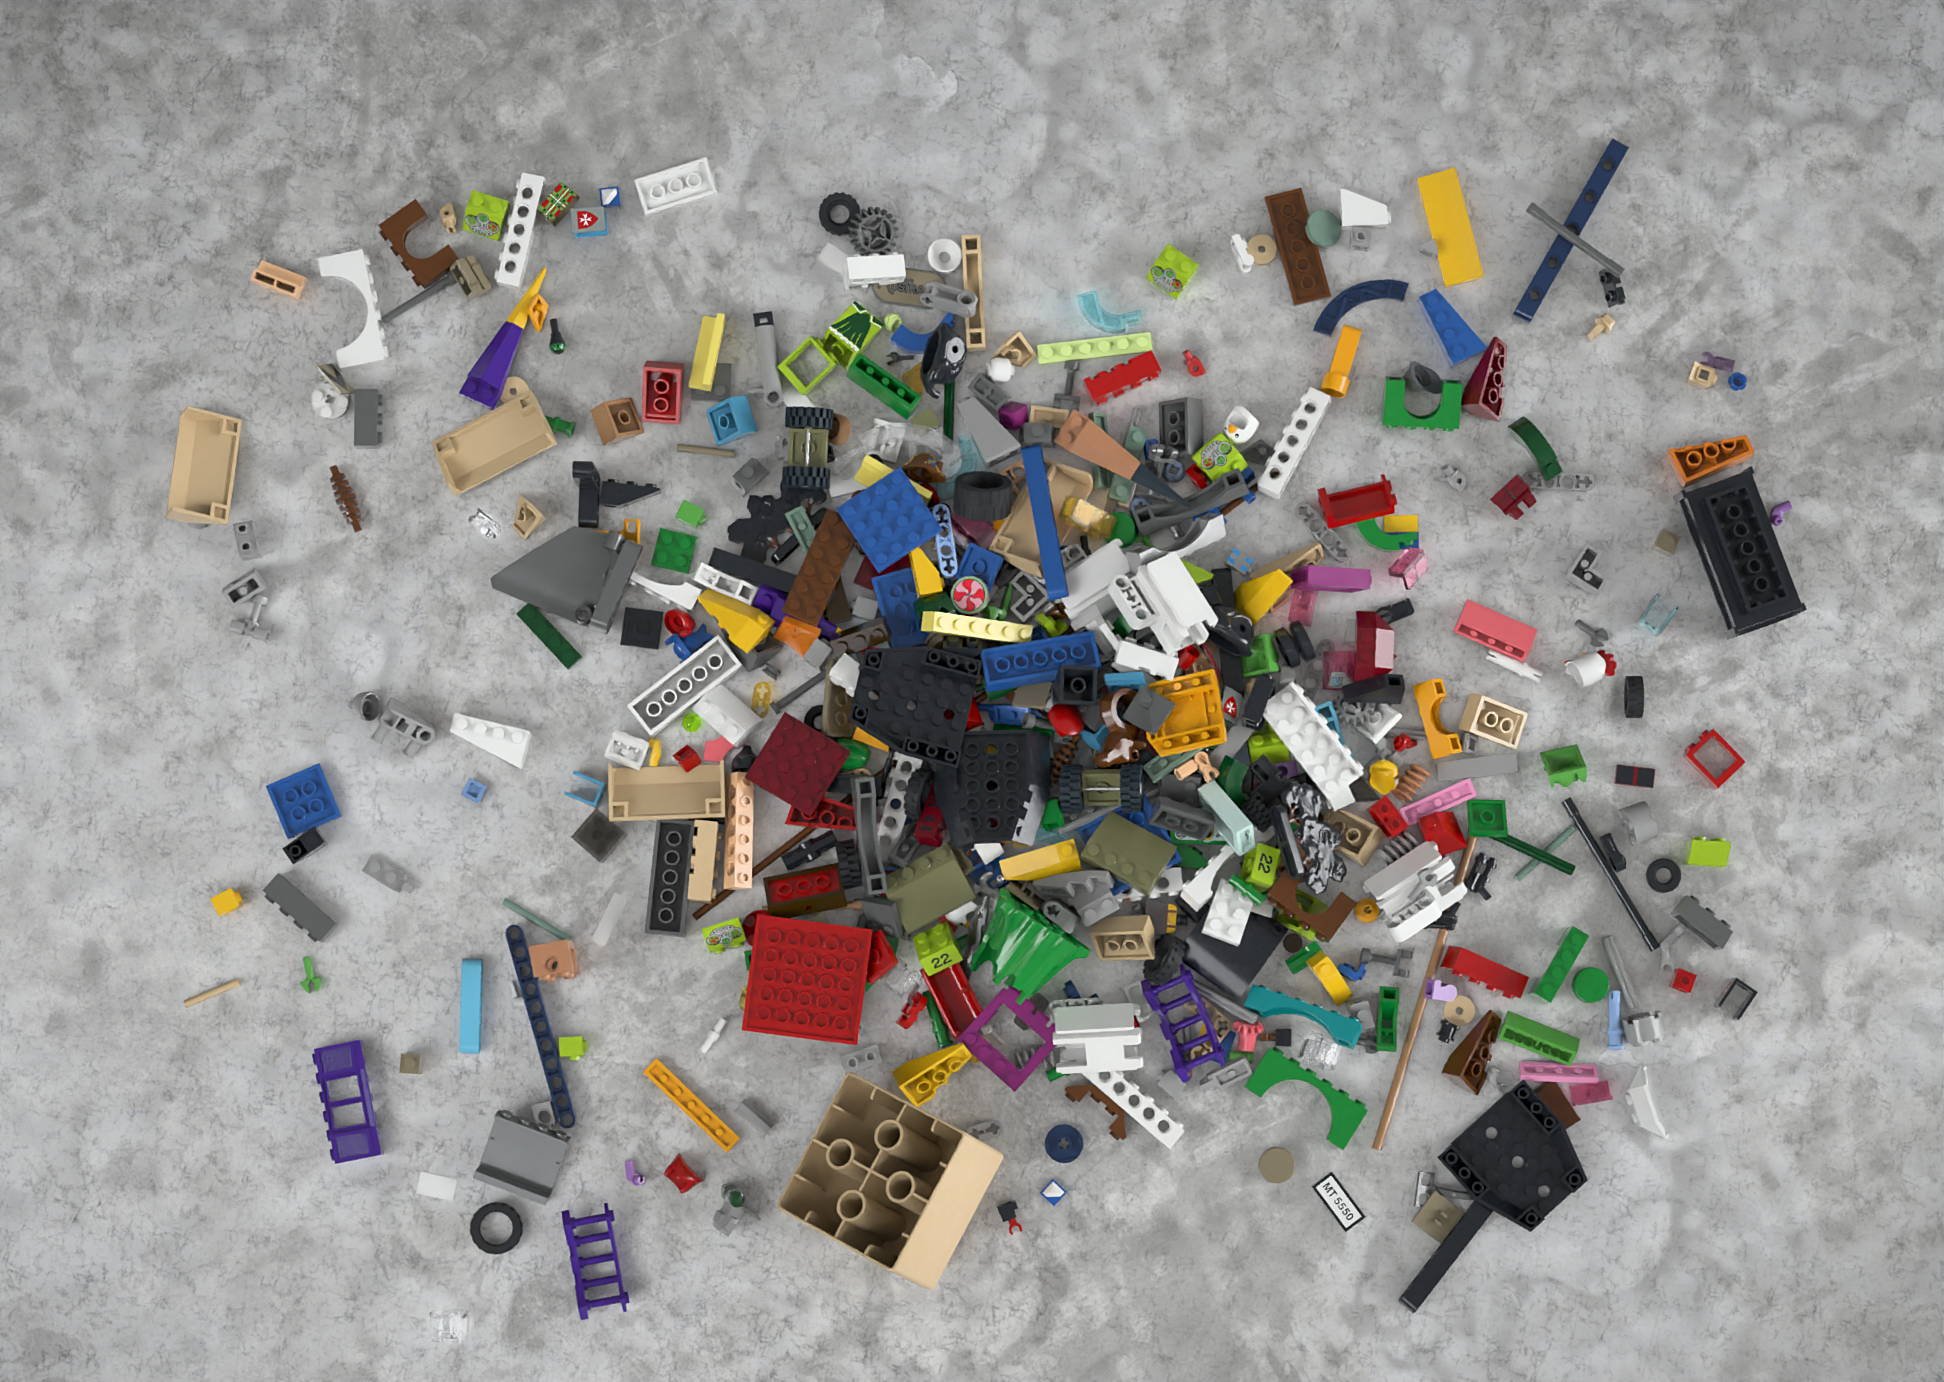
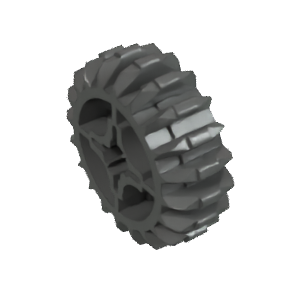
M868 207L867 211L861 209L862 215L856 213L857 220L851 219V223H854V226L848 227L849 230H852L848 237L854 238L850 241V244L855 245L854 250H860L859 254L862 256L865 254L868 256L873 253L885 255V250L891 251L890 244L896 245L893 238L897 239L898 235L894 234V232L899 229L893 226L897 221L891 220L893 215L887 214L885 209L880 210V207L875 209ZM877 217L870 225L864 224L868 219ZM883 222L886 227V235L882 232ZM867 228L873 229L879 236L871 234V231L867 230ZM861 230H863L864 233H865V236H864V239H863V240H864V243H863L862 240H861V235H860ZM876 240H882L881 244L870 248L871 244H874Z

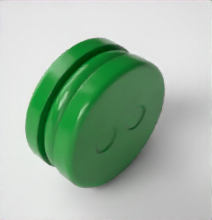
M1113 512L1104 519L1101 533L1107 543L1120 539L1123 545L1119 548H1127L1136 541L1139 528L1135 519L1129 514Z
M1587 967L1581 969L1572 980L1574 995L1585 1003L1599 1002L1605 998L1609 991V979L1599 968Z

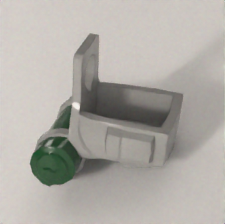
M729 1183L722 1185L721 1195L725 1202L722 1208L715 1212L713 1226L729 1237L745 1212L758 1221L761 1218L743 1206L744 1194L735 1185Z

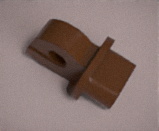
M1063 602L1061 605H1054V609L1048 611V614L1054 621L1060 618L1063 620L1068 618L1064 611L1066 606Z

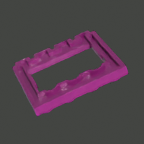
M1010 985L1007 990L1003 988L957 1040L960 1043L963 1042L975 1057L1016 1092L1056 1047V1045H1053V1032L1056 1031L1054 1022L1049 1027L1046 1026L1051 1019L1040 1009L1035 1014L1032 1013L1036 1006L1029 999H1025L1022 1005L1018 1004L1016 1000L1021 992ZM1003 1003L1046 1041L1026 1062L1027 1064L1021 1071L978 1033L981 1027L986 1025L998 1012L997 1009Z

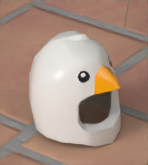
M1235 406L1224 421L1223 435L1232 445L1245 443L1256 432L1259 422L1244 407Z

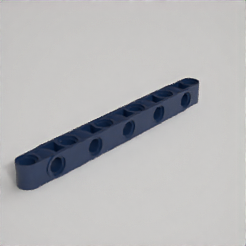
M1612 138L1563 224L1566 228H1574L1575 234L1578 237L1629 148ZM1603 163H1610L1612 169L1606 170L1603 167ZM1585 195H1591L1594 201L1587 202ZM1558 234L1513 313L1515 317L1528 324L1534 317L1574 246ZM1550 259L1555 260L1556 263H1557V266H1556V267H1551V266H1549L1548 260H1550ZM1530 292H1536L1539 299L1533 300L1530 297Z

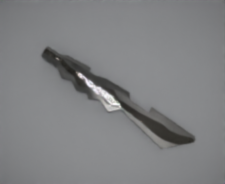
M986 894L983 895L980 906L975 909V916L970 920V927L968 928L969 935L963 941L967 949L963 955V960L959 964L968 982L972 973L970 969L971 959L980 945L982 928L987 922L988 905L991 896Z

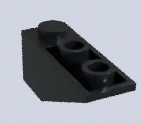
M608 479V481L602 482L600 505L621 509L661 494V490L657 488L656 484L646 483L645 486H640L638 482L627 481L624 484L619 483V480Z
M1381 674L1342 686L1344 702L1401 704L1405 692L1403 675Z

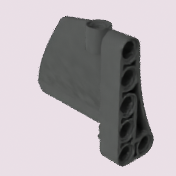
M574 526L516 560L492 576L490 581L492 588L580 626H587L607 635L639 560L643 546L625 539L623 535L610 530L608 533H602ZM581 612L589 614L585 620L579 619L578 616Z

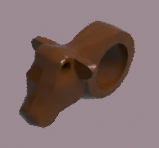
M1119 688L1109 691L1100 701L1099 713L1101 721L1110 733L1105 738L1101 750L1095 755V763L1099 767L1105 768L1115 764L1136 762L1140 757L1139 750L1146 748L1147 744L1145 742L1136 741L1140 728L1126 720L1123 723L1116 711L1118 699L1123 702L1125 709H1128L1137 694L1133 689Z

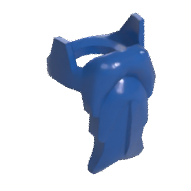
M702 624L696 632H692L691 635L679 638L674 633L665 641V644L674 643L673 650L677 657L681 659V664L702 648L705 643L711 641L714 636L707 633L706 625Z

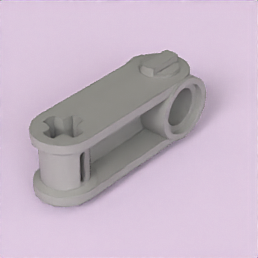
M934 281L926 283V290L919 298L926 306L964 318L972 317L976 313V303L978 301L977 296L970 291Z

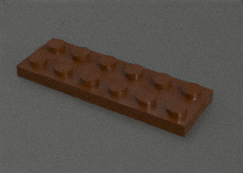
M1302 188L1266 196L1264 200L1294 307L1330 298L1331 293L1318 246L1311 242L1305 231L1309 213Z
M827 508L781 610L784 614L816 627L821 620L856 542L855 537L838 512Z

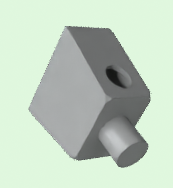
M1363 996L1345 1001L1349 1016L1357 1018L1361 1022L1362 1032L1360 1035L1374 1032L1375 1024L1368 1000Z

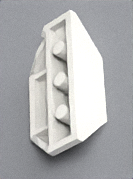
M1640 1064L1637 1066L1626 1088L1627 1094H1625L1627 1104L1631 1105L1633 1109L1631 1113L1634 1124L1637 1123L1638 1127L1662 1139H1668L1670 1137L1645 1064Z

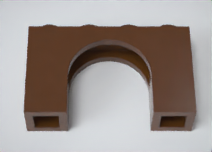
M415 199L379 224L381 228L379 233L385 241L389 240L392 246L390 249L395 256H401L403 261L400 263L407 272L411 270L414 274L411 278L418 287L422 285L425 290L450 271L449 268L452 264L459 260L449 244L425 259L415 258L407 252L406 238L408 234L429 218Z
M1285 868L1266 894L1267 902L1275 908L1279 907L1282 909L1283 914L1289 919L1294 918L1297 920L1299 926L1304 930H1310L1315 933L1314 936L1319 941L1328 943L1357 902L1341 891L1327 911L1321 914H1309L1299 907L1295 897L1296 888L1303 877L1295 881L1291 880Z

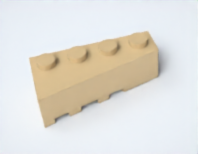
M695 820L696 834L693 836L694 853L691 856L692 871L689 875L687 899L688 902L711 904L712 899L716 898V888L713 885L714 880H718L719 869L715 867L716 861H720L721 850H718V842H722L723 831H720L718 822Z

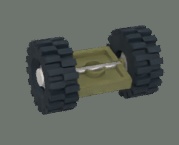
M786 407L785 427L790 428L788 466L783 467L782 471L783 487L818 490L830 489L831 469L827 468L829 430H833L834 410L820 407Z
M1122 764L1121 769L1084 770L1083 765H1062L1060 772L1062 813H1082L1084 806L1121 805L1122 813L1143 812L1144 774L1142 764Z

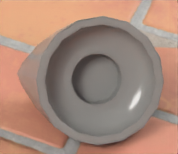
M1284 663L1278 684L1279 691L1288 686L1292 681L1296 684V673L1289 665Z

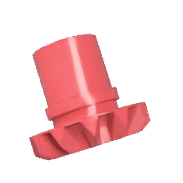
M1240 1019L1233 1023V1029L1238 1031L1239 1035L1238 1049L1254 1051L1257 1034L1264 1031L1263 1024L1258 1021L1250 1024Z

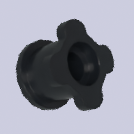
M1441 1020V1028L1439 1032H1436V1035L1439 1036L1438 1040L1449 1044V1041L1454 1042V1034L1460 1027Z

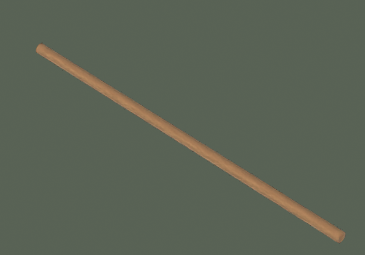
M1468 835L1467 847L1464 848L1453 883L1454 886L1465 881L1478 837H1469ZM1439 929L1372 1148L1381 1151L1428 1001V998H1424L1426 978H1435L1449 932L1446 929Z

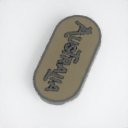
M905 268L906 277L904 282L881 286L879 283H872V290L881 302L924 310L935 309L924 305L919 299L926 290V283L934 281L947 285L944 278L938 273Z

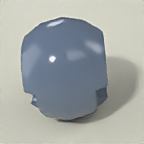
M1176 460L1175 464L1165 463L1162 469V476L1167 482H1180L1185 476V466L1179 460ZM1171 467L1179 470L1175 476H1173V473H1169Z
M1145 496L1134 497L1129 504L1130 514L1133 516L1132 512L1139 510L1135 508L1138 507L1139 503H1142V506L1152 505L1150 499Z

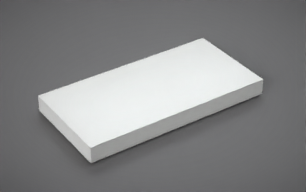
M706 157L634 179L645 216L718 194Z

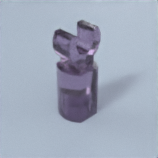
M1710 352L1702 353V356L1708 358V362L1701 361L1700 364L1710 365L1715 369L1732 373L1735 360L1717 355L1714 357Z

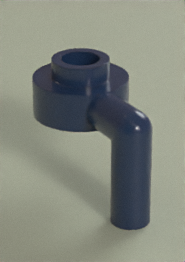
M1071 980L1064 983L1065 988H1063V991L1068 999L1071 997L1072 999L1081 998ZM1095 993V994L1091 995V996L1088 997V998H1099V997H1098L1097 993Z

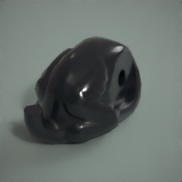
M942 322L929 336L920 370V378L926 392L935 399L940 397V392L934 389V385L951 383L962 370L967 356V348L959 334L949 329L946 322Z
M1218 605L1211 607L1218 618V622L1213 628L1206 620L1202 621V624L1209 633L1207 639L1228 654L1250 657L1253 654L1251 646L1254 641V628L1251 619L1230 606Z

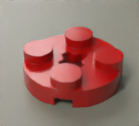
M917 991L913 995L910 1004L906 1002L901 1008L903 1014L899 1016L896 1024L904 1029L911 1027L917 1020L919 1011L922 1012L928 999Z

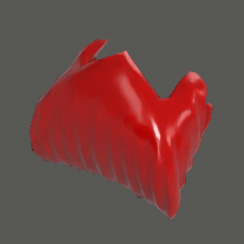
M680 1153L677 1154L676 1158L664 1172V1176L677 1186L681 1194L688 1192L692 1187L704 1181L702 1177L688 1166Z

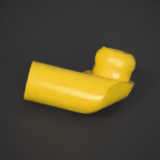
M649 738V748L653 749L648 764L657 767L661 757V744L659 739Z

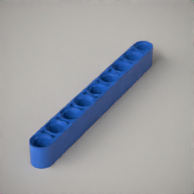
M1040 444L1021 448L1048 598L1052 601L1069 597L1042 448Z

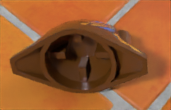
M925 452L917 453L907 463L899 466L908 478L924 483L946 482V476L941 472L943 462L937 461L932 454Z

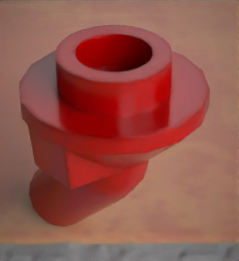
M1401 733L1394 739V749L1402 752L1404 749L1416 747L1417 741L1415 739L1411 740L1405 733Z

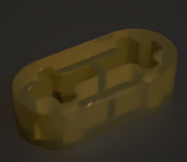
M757 683L753 691L751 710L758 715L754 709L759 707V701L763 702L762 707L765 709V712H761V715H758L760 718L766 717L769 712L771 688L768 683ZM765 686L768 693H764L763 699H760V692L757 689Z

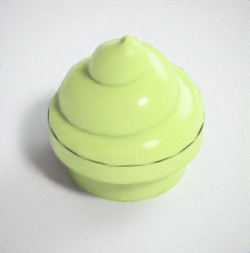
M896 313L884 315V328L888 331L896 332L902 324L900 316Z

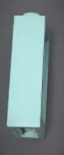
M1212 780L1198 788L1200 807L1213 813L1215 829L1234 851L1241 856L1255 848L1252 823L1221 787Z

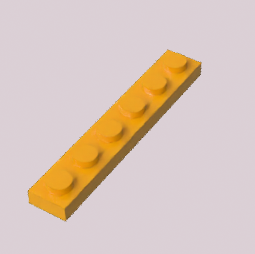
M657 1058L644 1070L643 1073L724 1151L728 1152L741 1139Z

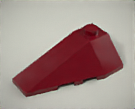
M1493 337L1468 381L1461 399V407L1469 414L1495 422H1500L1504 407V398H1501L1502 387H1505V381L1502 378V374L1506 368L1507 345L1498 337Z

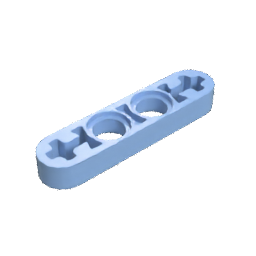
M938 504L931 513L940 527H945L948 530L946 537H942L939 534L934 537L938 566L941 576L950 579L958 571L949 508L944 504ZM939 509H941L942 512H945V514L942 516V523H939L940 516L938 514L936 515ZM948 546L951 549V554L943 555L941 547ZM952 558V560L949 561V567L953 568V570L950 572V574H948V571H944V568H946L947 562H942V560H948Z

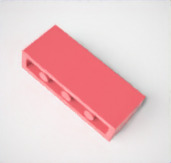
M1467 599L1453 632L1524 662L1532 647L1537 629Z

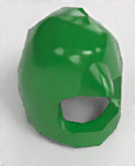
M838 737L835 739V742L851 751L841 768L842 770L861 769L870 760L871 751L865 743L848 738Z

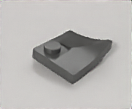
M1142 685L1122 718L1136 727L1155 735L1165 723L1176 704Z

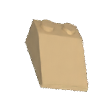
M1470 693L1458 729L1516 750L1528 713L1486 696Z
M1343 808L1335 812L1327 809L1323 816L1324 821L1330 823L1333 829L1337 828L1342 831L1341 843L1334 850L1366 867L1385 834L1378 826Z

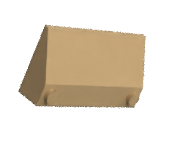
M531 390L432 441L431 444L446 484L457 496L556 445L557 442Z
M186 406L181 412L166 518L184 523L228 524L242 425L241 419L191 406Z
M1044 458L1061 547L1094 488V482L1091 474ZM1026 481L1011 508L1009 516L1005 518L988 550L1004 557L1005 561L1024 572L1043 578L1044 573Z
M720 760L718 765H698L688 773L681 766L641 767L640 770H636L634 768H613L612 764H608L609 822L725 818L726 779L724 760Z

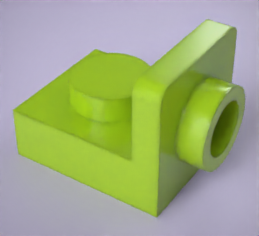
M1042 612L1036 616L1045 632L1052 638L1061 636L1068 629L1067 624L1061 619L1054 621L1050 615L1046 617Z

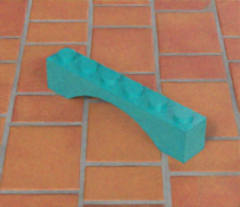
M1253 985L1244 1004L1245 1008L1262 1018L1281 1014L1306 1017L1322 1026L1331 1035L1336 1044L1354 1050L1362 1032L1361 1022L1357 1018L1351 1016L1347 1018L1337 1011L1324 1010L1320 1005L1307 1004L1300 998L1293 999L1283 992L1277 991L1276 993L1270 991L1269 988L1263 985Z

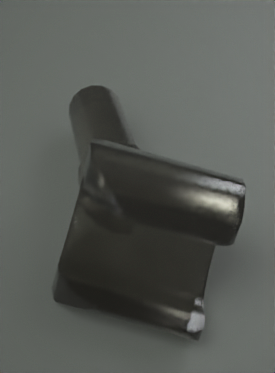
M891 352L886 356L893 359L887 362L889 366L902 360H914V355L902 356L896 352Z

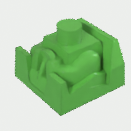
M1261 634L1254 636L1251 646L1253 654L1250 657H1240L1243 678L1257 677V674L1262 676V674L1269 675L1281 672V668L1277 663L1279 653L1276 651L1275 644L1272 641L1273 638H1277L1276 635Z
M1577 744L1540 752L1544 771L1547 772L1551 787H1554V783H1559L1562 787H1569L1572 782L1578 781V779L1586 782L1587 767Z

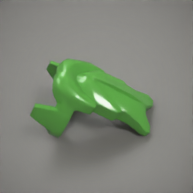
M1011 583L1005 586L999 608L987 604L981 611L983 619L1005 621L1007 613L1010 611L1013 596Z

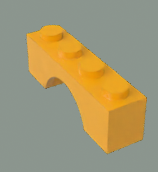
M1442 678L1431 679L1413 685L1414 696L1418 702L1419 713L1423 720L1425 734L1428 738L1433 759L1444 758L1463 752L1458 734L1448 731L1440 721L1439 708L1441 702L1447 697Z

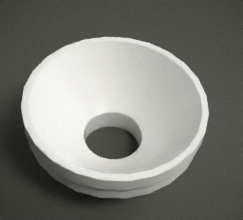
M941 238L934 241L929 247L928 261L936 271L948 273L954 271L960 265L962 251L954 240ZM948 253L951 257L950 261L942 263L939 259L940 254Z

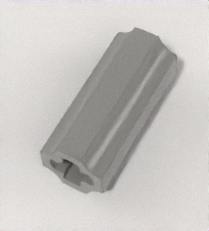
M744 1099L734 1110L763 1137L774 1125L747 1099Z

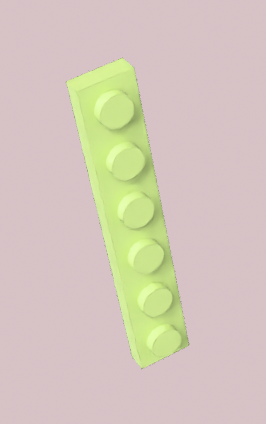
M1150 332L1037 345L1039 365L1140 354L1152 350Z

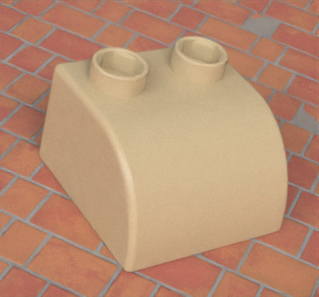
M849 1072L843 1079L777 1203V1208L882 1268L927 1290H932L940 1279L1002 1162L1003 1154L959 1128L859 1075Z

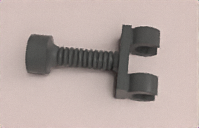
M1065 361L1064 369L1068 372L1064 395L1055 393L1053 408L1060 409L1061 400L1073 401L1072 411L1075 409L1079 412L1081 397L1071 395L1074 373L1079 371V362Z
M1156 444L1151 445L1148 458L1158 462L1154 472L1158 478H1161L1165 463H1176L1175 459L1178 456V449L1168 446L1164 457L1162 456L1163 447ZM1146 488L1145 492L1147 494L1160 496L1159 493Z
M1025 713L1022 718L1023 728L1032 729L1035 726L1054 731L1055 742L1060 741L1062 744H1069V739L1072 740L1070 735L1065 737L1059 736L1051 722L1035 719L1034 714Z
M1362 948L1359 962L1368 964L1372 960L1378 963L1391 964L1394 966L1392 975L1408 978L1409 970L1399 969L1401 957L1412 959L1413 952L1397 949L1396 957L1392 958L1382 955L1378 956L1372 954L1370 949Z

